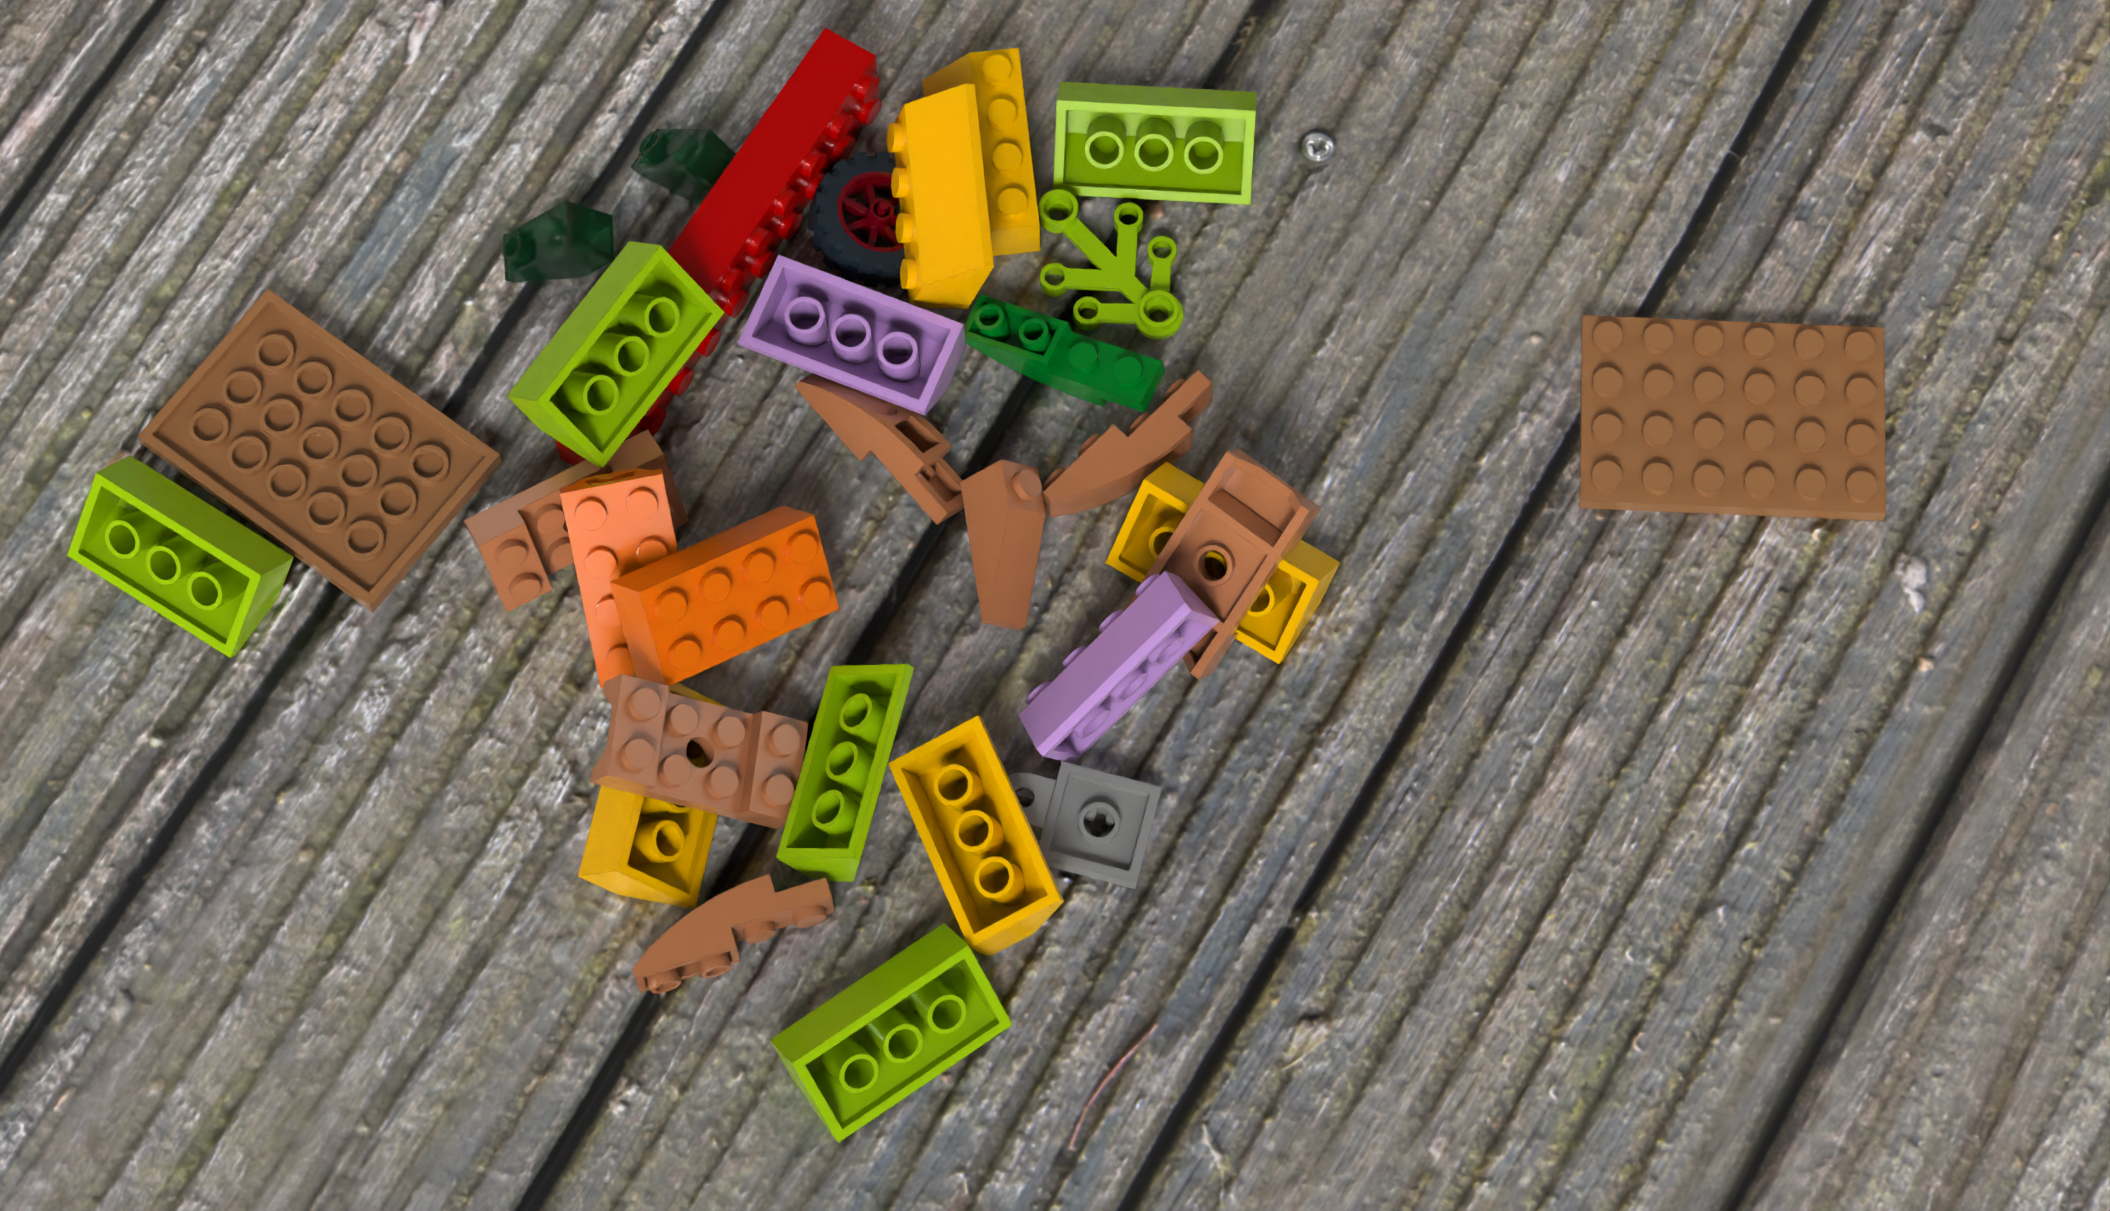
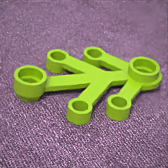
M1055 189L1043 195L1039 202V220L1041 225L1049 232L1063 233L1097 268H1066L1060 263L1047 264L1040 272V287L1043 293L1050 297H1059L1064 295L1068 289L1119 291L1131 303H1100L1093 297H1082L1077 300L1073 306V321L1075 325L1081 330L1092 331L1097 329L1101 323L1134 324L1144 336L1151 339H1166L1173 336L1183 323V307L1180 301L1170 294L1171 267L1175 264L1177 258L1175 242L1167 236H1157L1148 243L1147 260L1152 266L1149 291L1135 277L1137 235L1143 228V211L1137 204L1127 202L1115 209L1114 228L1118 232L1117 256L1115 257L1078 219V202L1073 194L1066 190ZM1062 211L1067 214V218L1056 221L1052 220L1050 215L1053 212ZM1126 214H1131L1138 220L1134 224L1126 225L1120 221V218ZM1158 248H1166L1171 254L1166 258H1158L1153 252ZM1050 275H1059L1064 279L1059 285H1050L1046 281ZM1090 308L1095 310L1097 315L1092 319H1084L1079 313L1083 309ZM1154 312H1163L1168 318L1163 322H1154L1149 316Z

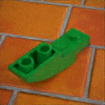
M982 294L979 295L964 324L966 344L1033 380L1101 407H1104L1106 402L1110 401L1145 413L1166 371L1160 360L1074 333L1066 321Z

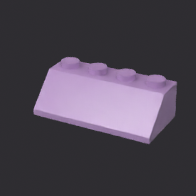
M778 254L738 340V344L925 416L948 389L966 349L964 324Z
M1164 571L1161 575L1156 573L1147 578L1136 590L1135 594L1138 598L1125 611L1120 609L1107 617L1099 627L1101 634L1088 647L1083 645L1074 650L1062 664L1065 670L1052 683L1046 681L1030 693L1026 699L1028 706L1018 716L1035 748L1043 757L1074 764L1220 621L1180 576Z

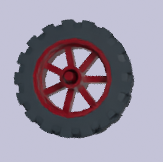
M866 152L853 155L852 159L848 162L845 159L839 161L834 165L832 171L826 173L809 208L811 213L808 217V230H813L814 235L811 241L816 252L821 250L825 256L823 262L831 270L837 268L841 271V277L850 282H854L855 279L864 281L863 286L877 288L879 283H886L887 287L899 285L901 263L905 259L904 244L897 242L896 234L891 229V227H896L898 216L893 215L894 206L896 204L900 206L899 198H894L892 195L891 178L893 169L896 168V163L894 159L889 158L888 153L876 152L874 156H867ZM864 192L867 207L848 197ZM875 193H880L890 199L876 198ZM842 209L861 218V220L846 225L842 216ZM859 232L867 242L860 241L854 234ZM882 236L891 248L875 247V243Z

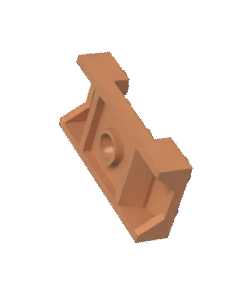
M648 429L625 440L603 468L597 467L588 460H585L464 520L466 528L492 579L490 580L491 586L506 612L553 590L547 576L574 563L559 488L568 487L583 478L632 468L646 470L662 468L674 529L689 522L664 454Z
M1241 449L1230 450L1225 453L1141 582L1142 584L1153 574L1158 573L1161 575L1164 571L1178 575L1220 620L1182 657L1190 674L1197 679L1212 675L1237 637L1238 633L1235 631L1286 553L1295 549L1321 507ZM1211 550L1220 552L1226 558L1227 571L1221 579L1212 578L1205 570L1204 560ZM1135 593L1123 611L1138 598Z
M620 674L604 682L603 693L612 705L607 746L591 772L590 783L774 829L785 826L803 765L808 722L766 711L750 714L669 693V686L625 674ZM689 741L697 742L704 750L705 761L701 768L692 765L687 758L686 747Z

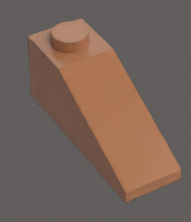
M1001 459L960 482L982 623L1021 630L1027 624L1046 514L1038 468Z

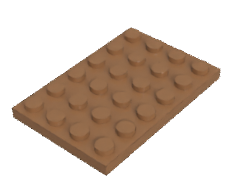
M269 289L263 293L137 436L144 447L372 613L502 463L498 452Z
M1583 315L1581 320L1579 508L1884 521L1886 516L1884 327Z

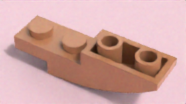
M1197 370L1187 381L1181 378L1173 383L1163 396L1162 401L1164 403L1152 414L1145 412L1140 415L1129 428V437L1114 424L1103 435L1095 433L1089 437L1078 452L1079 458L1067 469L1060 467L1055 470L1044 483L1043 502L1045 513L1052 518L1104 505L1138 489L1143 480L1165 462L1174 465L1192 449V428L1188 425L1212 402L1213 382Z
M813 373L795 385V388L806 399L812 409L822 417L842 440L844 445L860 461L875 454L886 469L900 482L921 509L937 525L964 509L960 482L963 480L943 459L953 446L919 413Z
M770 874L731 888L700 905L658 938L632 968L640 993L647 990L654 994L664 993L677 988L681 984L680 980L701 974L703 978H712L728 972L732 968V964L741 962L736 945L738 941L746 940L747 943H758L773 937L777 929L794 924L798 928H806L821 923L826 919V914L835 912L826 877L775 893Z

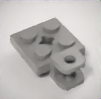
M1064 761L1061 762L1057 780L1024 772L1013 773L1008 776L1019 802L1029 805L1028 807H1022L1039 843L1048 867L1136 889L1162 787ZM1097 813L1106 815V824L1113 827L1110 833H1103L1101 837L1091 835V829L1084 826V821L1094 820Z

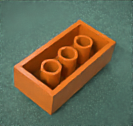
M783 505L609 582L636 677L667 686H672L839 609L814 514Z

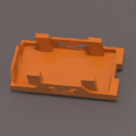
M632 468L586 477L571 486L559 488L600 688L604 687L605 681L620 674L635 677L634 666L609 582L678 552L662 468L655 470Z

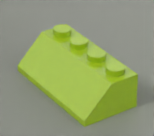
M1060 82L1056 105L1053 190H1066L1074 196L1250 205L1257 92Z
M629 241L506 396L540 430L595 466L603 468L718 322L724 311L661 245Z
M131 455L96 472L67 554L71 559L229 658L234 657L278 600L294 558Z
M909 664L843 665L830 667L776 855L777 859L814 881L826 877L827 881L854 882L914 671V667Z
M943 923L770 1039V1042L795 1084L831 1135L839 1143L1013 1024L969 945Z

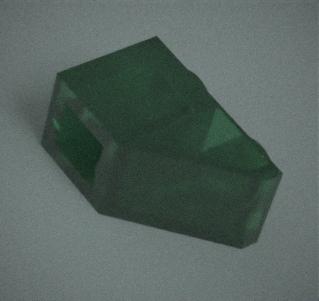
M656 129L647 135L640 144V154L631 165V168L637 174L696 205H701L736 153L711 129Z
M567 200L503 235L504 244L502 252L505 280L512 283L583 278L614 261L613 215Z

